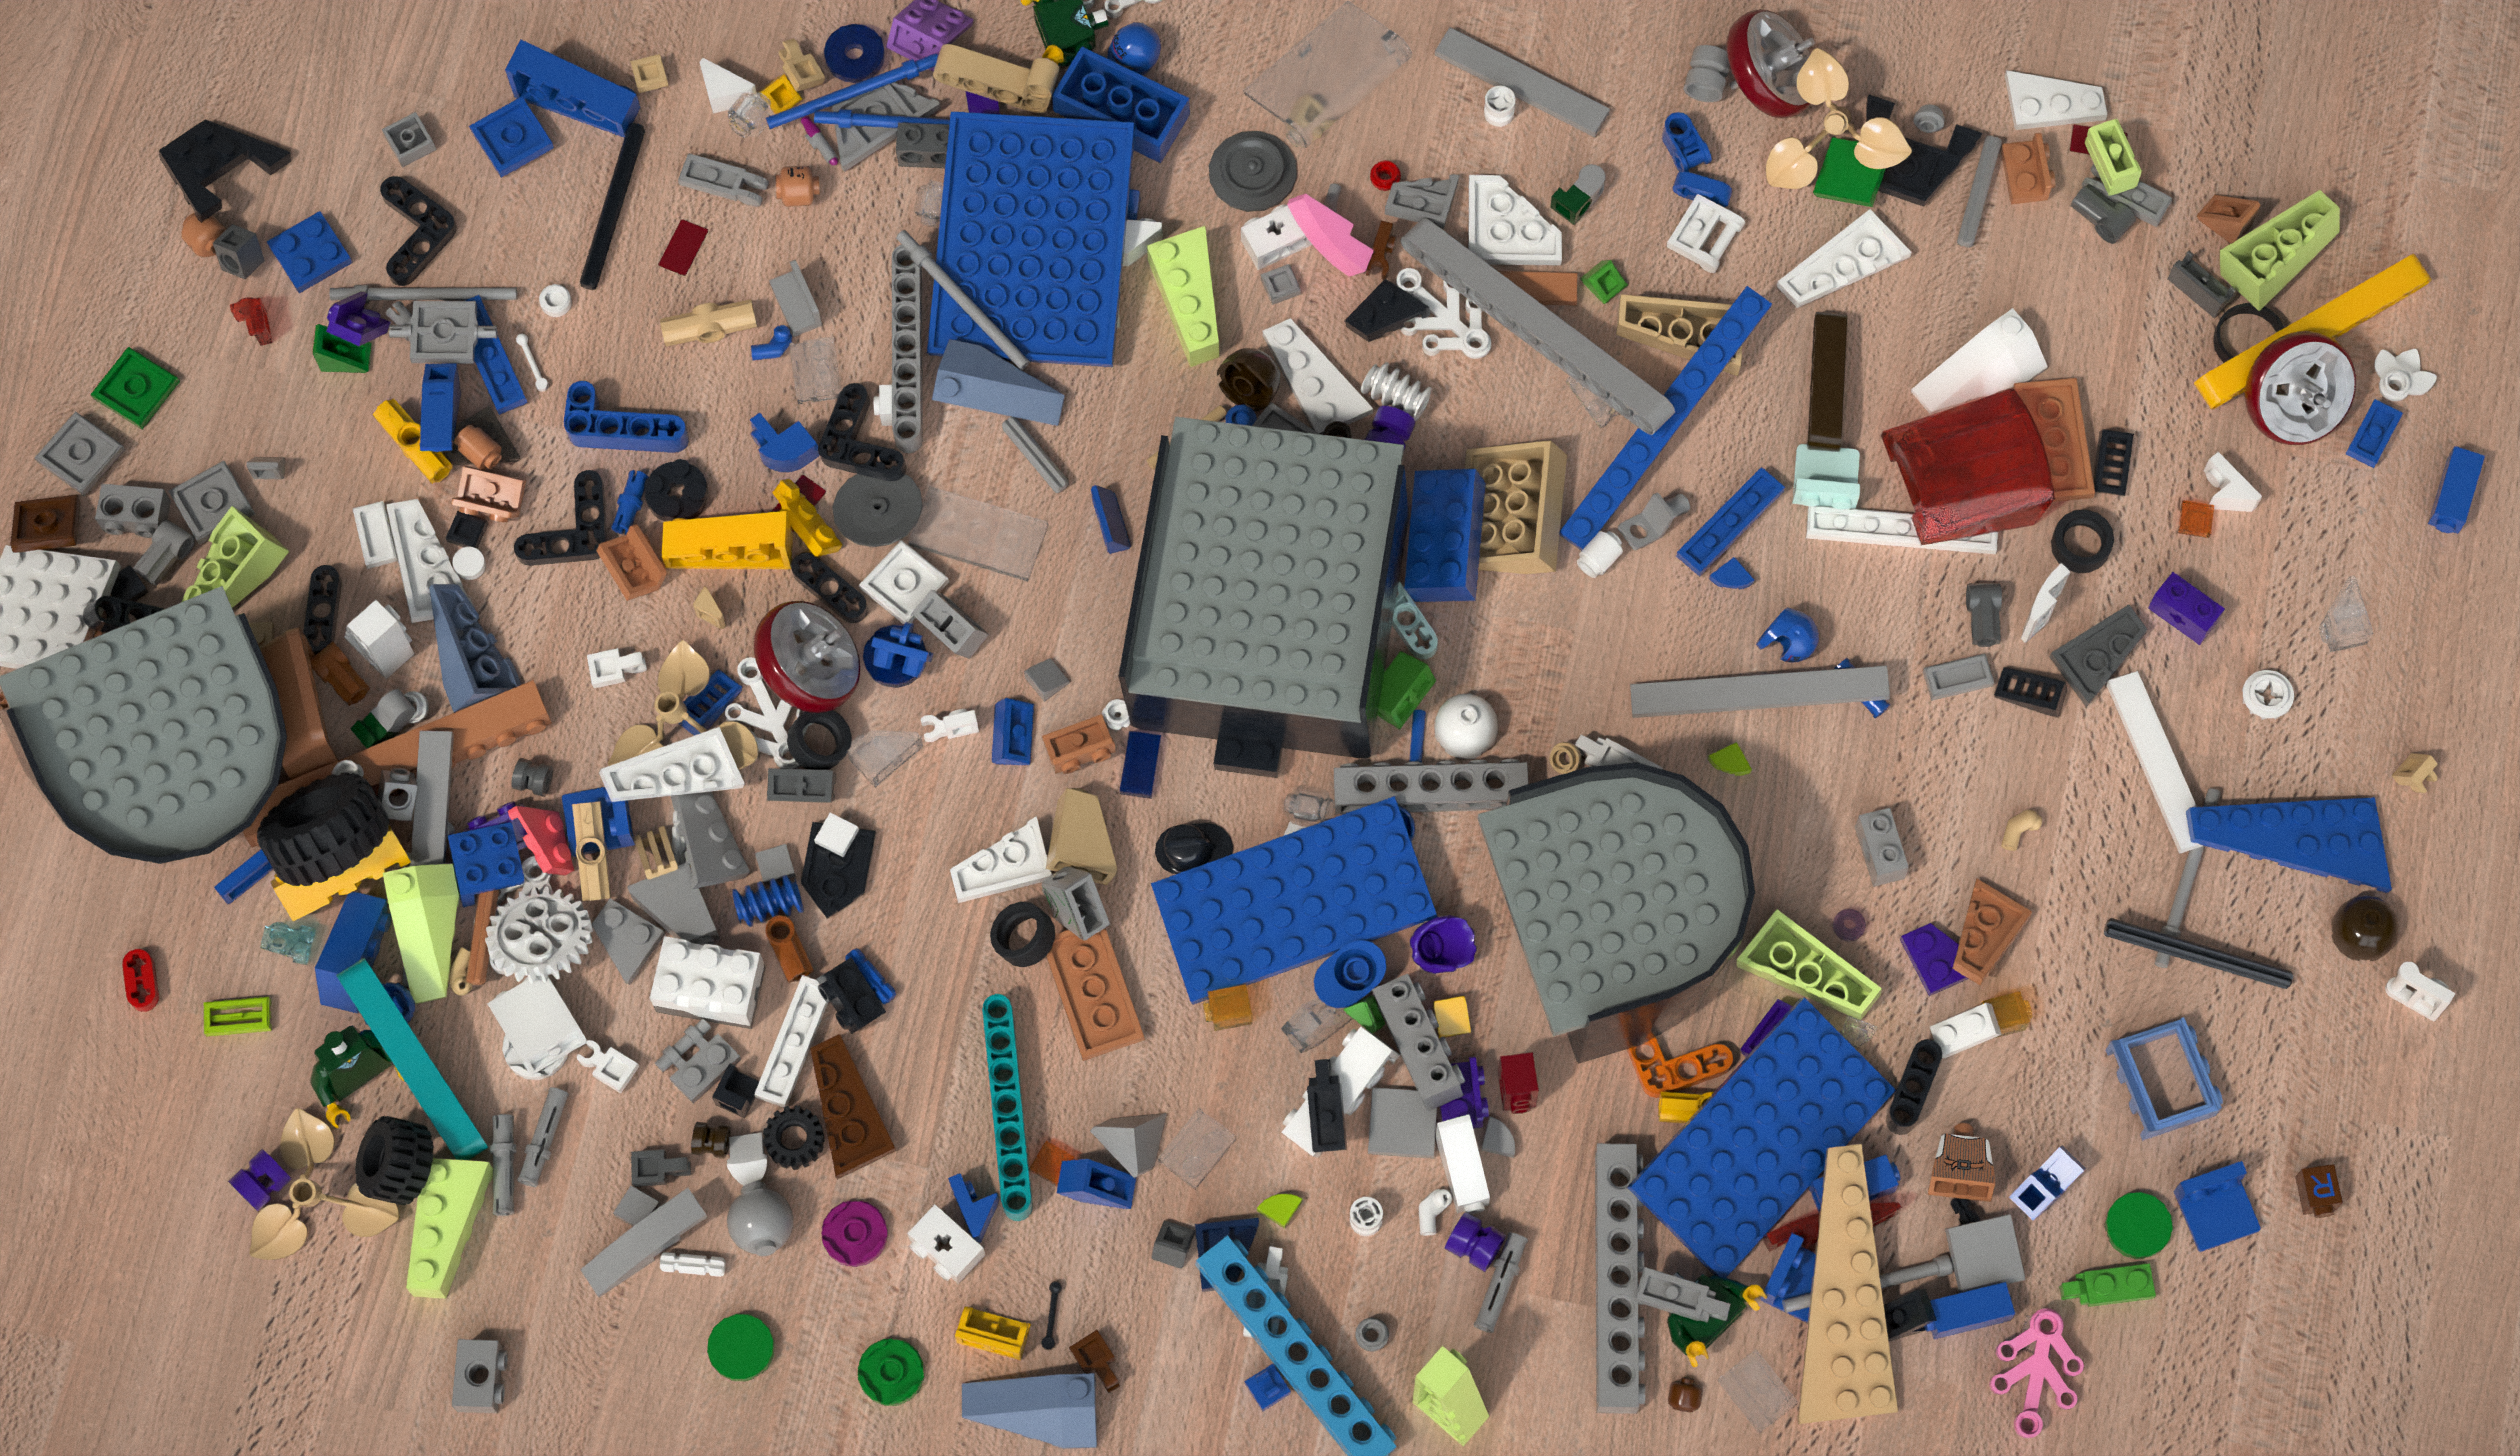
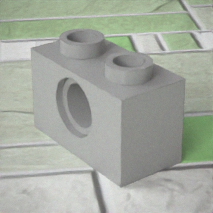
M1887 808L1859 815L1855 830L1873 887L1903 880L1909 866L1891 809Z
M458 1339L452 1407L457 1412L498 1413V1404H503L505 1396V1386L500 1384L501 1371H506L508 1361L507 1351L503 1350V1346L498 1340ZM481 1369L488 1370L489 1376L485 1382L481 1384L473 1382V1377L477 1371Z

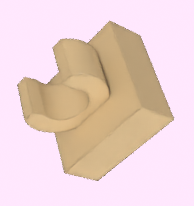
M2411 753L2392 774V777L2398 785L2410 786L2416 793H2426L2427 790L2422 782L2424 779L2432 782L2437 780V775L2432 770L2438 764L2431 755Z

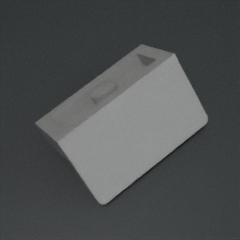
M796 260L790 261L791 272L769 280V283L793 337H796L822 326L819 310Z

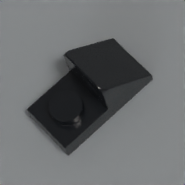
M1917 1289L1884 1305L1889 1342L1925 1331L1924 1326L1937 1321L1926 1289Z

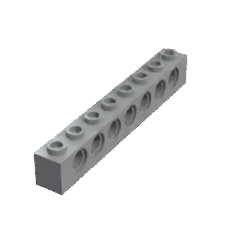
M1597 1143L1595 1149L1596 1413L1637 1414L1639 1404H1645V1384H1639V1371L1645 1370V1351H1639L1638 1338H1644L1645 1332L1644 1317H1638V1305L1644 1304L1634 1301L1639 1286L1638 1272H1643L1644 1252H1638V1239H1643L1644 1222L1643 1219H1637V1207H1643V1203L1627 1188L1637 1177V1174H1640L1643 1170V1154H1637V1144ZM1614 1174H1623L1627 1178L1628 1184L1622 1187L1616 1186L1611 1182L1610 1177ZM1615 1206H1622L1628 1211L1629 1215L1624 1219H1617L1611 1214L1610 1210ZM1617 1238L1624 1239L1628 1243L1629 1248L1624 1252H1618L1612 1248L1611 1241ZM1616 1271H1622L1629 1277V1282L1624 1285L1616 1284L1612 1280L1611 1274ZM1615 1304H1623L1628 1308L1629 1315L1624 1318L1616 1317L1612 1313L1611 1307ZM1615 1337H1624L1628 1340L1630 1347L1625 1351H1618L1613 1347L1611 1341ZM1616 1370H1624L1628 1373L1630 1381L1626 1384H1618L1613 1380L1612 1373Z

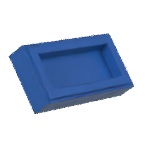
M261 849L214 886V888L227 905L231 904L272 871L273 867Z

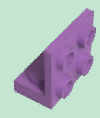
M914 0L893 18L886 48L914 61L935 53L939 55L941 47L945 44H952L972 26L974 20L966 16L962 11L953 9L938 0Z

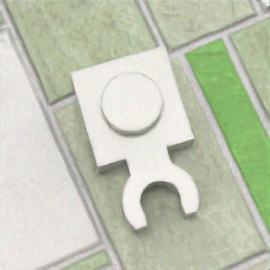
M588 1040L586 1044L590 1049L594 1050V1054L590 1058H584L578 1054L577 1059L579 1063L589 1068L595 1066L596 1068L592 1073L593 1077L617 1092L622 1093L639 1068L638 1063L612 1047L608 1049L606 1054H603L596 1042Z

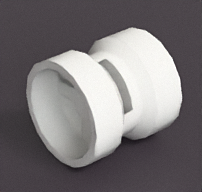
M1505 86L1492 87L1485 96V119L1493 126L1502 127L1509 124L1514 117V92Z
M1372 1197L1357 1199L1350 1209L1351 1228L1360 1236H1371L1379 1231L1383 1219V1210L1380 1203Z

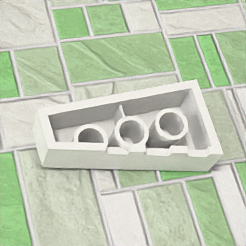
M1360 1027L1358 1031L1355 1029L1351 1030L1342 1043L1345 1047L1338 1057L1333 1055L1330 1058L1332 1076L1339 1075L1340 1083L1342 1084L1344 1116L1345 1114L1350 1116L1362 1104L1365 1094L1362 1092L1366 1087L1371 1089L1382 1079L1385 1063L1389 1060L1394 1064L1401 1055L1363 1027ZM1306 1090L1302 1097L1305 1099V1102L1299 1110L1294 1108L1283 1121V1125L1286 1127L1282 1133L1310 1155L1318 1158L1322 1152L1313 1153L1308 1094Z

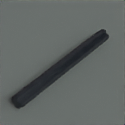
M630 123L628 125L580 278L581 287L585 289L595 290L597 288L645 134L644 126L641 124Z
M2109 918L2105 924L2104 935L2106 937L2283 989H2287L2292 983L2293 972L2284 968L2114 918Z

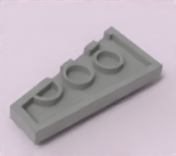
M712 792L672 795L673 808L675 811H678L680 823L678 824L680 837H684L687 851L684 853L686 864L691 865L693 877L690 879L692 889L744 879L750 873V870Z

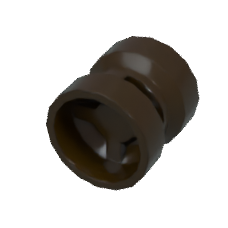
M697 1121L692 1135L691 1153L695 1155L711 1153L716 1158L725 1159L729 1149L730 1126L719 1125L718 1127H710L708 1123Z

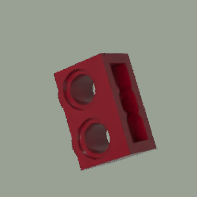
M1533 1052L1500 1056L1497 1074L1503 1111L1511 1110L1512 1114H1523L1531 1111L1532 1107H1536L1539 1092Z

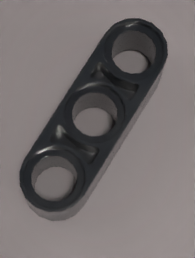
M103 596L84 608L83 620L89 628L107 633L131 623L129 614L133 615L136 620L164 610V608L113 596ZM98 607L105 610L107 619L100 616Z
M1925 1039L1918 1042L1908 1059L1886 1115L1887 1127L1894 1134L1904 1135L1909 1133L1919 1118L1942 1059L1941 1047L1933 1040ZM1927 1052L1931 1054L1934 1062L1925 1064L1919 1060L1917 1054ZM1909 1081L1919 1083L1922 1092H1910L1906 1087V1083ZM1899 1110L1907 1112L1911 1121L1907 1123L1899 1122L1895 1118L1894 1112Z

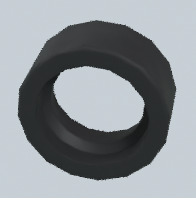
M2087 509L2074 510L2064 515L2057 523L2051 539L2052 553L2059 564L2062 563L2069 571L2076 573H2090L2100 568L2107 561L2114 544L2113 529L2107 519L2099 513ZM2085 526L2094 530L2101 539L2100 550L2092 557L2074 555L2064 544V536L2069 528Z
M834 710L821 713L803 712L794 721L788 730L787 736L790 754L798 764L808 770H830L846 756L852 742L849 725ZM810 723L820 724L832 733L836 743V749L832 754L827 756L820 755L808 747L803 737V729L806 725Z
M1022 901L1010 904L1003 909L994 920L990 931L991 944L995 952L1013 966L1018 967L1035 965L1045 958L1051 950L1056 937L1055 925L1051 918L1033 903ZM1035 919L1037 921V929L1032 940L1021 949L1011 950L1009 948V939L1015 927L1025 920Z

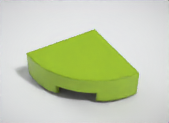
M1737 742L1708 755V761L1717 770L1735 774V776L1746 775L1752 771Z
M1292 1194L1273 1195L1265 1199L1257 1207V1212L1285 1229L1301 1205L1302 1198Z

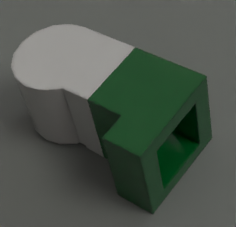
M1593 164L1584 166L1579 172L1578 180L1567 192L1560 187L1551 197L1550 208L1575 225L1603 193L1606 176L1604 170Z
M395 689L381 698L377 707H374L363 720H357L350 729L367 749L396 737L413 717L416 710L399 689Z

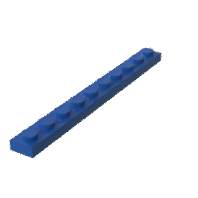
M1745 287L1663 395L1671 402L1675 413L1653 435L1645 433L1640 428L1636 430L1562 527L1559 533L1560 536L1582 551L1596 534L1603 529L1771 308V302L1750 287Z

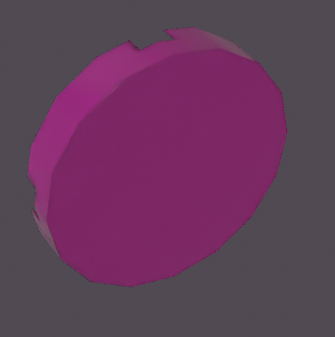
M842 1202L830 1210L822 1225L823 1246L829 1256L841 1265L850 1267L867 1265L877 1259L886 1246L888 1238L886 1221L880 1211L868 1202Z

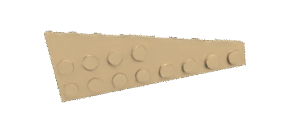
M1862 1144L1827 1148L1822 1204L1819 1214L1818 1240L1815 1251V1268L1812 1278L1807 1324V1341L1804 1351L1803 1378L1800 1388L1799 1414L1797 1416L1798 1424L1898 1412Z

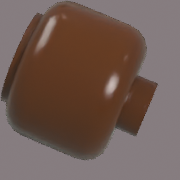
M1681 1377V1382L1674 1381L1670 1384L1668 1404L1675 1410L1684 1412L1696 1411L1701 1406L1702 1387L1694 1384V1379Z

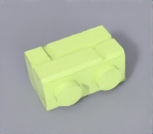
M2118 119L2089 128L2085 145L2108 195L2112 196L2138 186L2142 170L2137 160L2134 159L2135 155Z

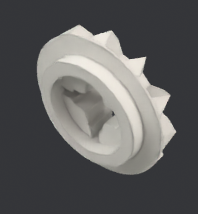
M2261 670L2255 672L2246 680L2242 688L2243 704H2246L2249 708L2250 714H2256L2262 720L2267 718H2274L2276 720L2287 713L2293 704L2294 691L2291 683L2285 676L2276 671ZM2268 685H2270V693L2276 699H2271L2266 706L2264 697L2259 695V693H2263Z

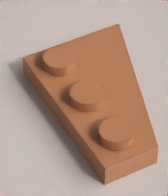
M1976 878L1952 969L1981 985L2028 922L2032 911Z

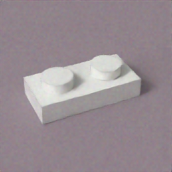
M1984 1003L1930 1026L1934 1041L1941 1047L1942 1058L1950 1057L2002 1035L1992 1004Z

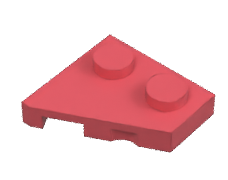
M515 806L508 810L511 820L518 818L526 830L527 835L522 838L533 852L535 860L543 873L565 876L574 871L571 851L568 848L559 812L523 806Z

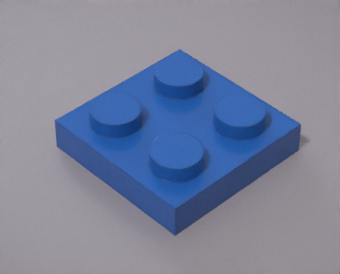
M523 97L514 100L469 126L473 136L501 178L554 148L552 141Z
M321 211L267 241L269 248L299 294L353 263Z

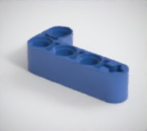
M577 381L568 389L564 428L570 442L577 447L677 453L688 446L689 435L684 421L679 416L600 411L599 399L592 384L587 381ZM582 396L590 397L585 403H577V400ZM578 425L587 426L581 432L573 431L574 428ZM609 427H618L616 432L612 434L604 433ZM640 429H649L647 434L643 436L635 435Z

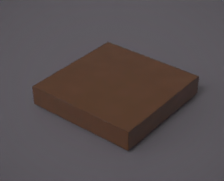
M78 495L15 502L10 542L12 552L18 553L76 546L80 511Z

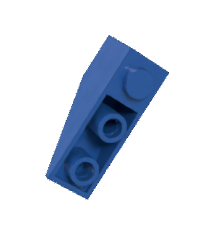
M457 363L425 364L422 381L420 451L441 452L451 451L453 448L461 398Z

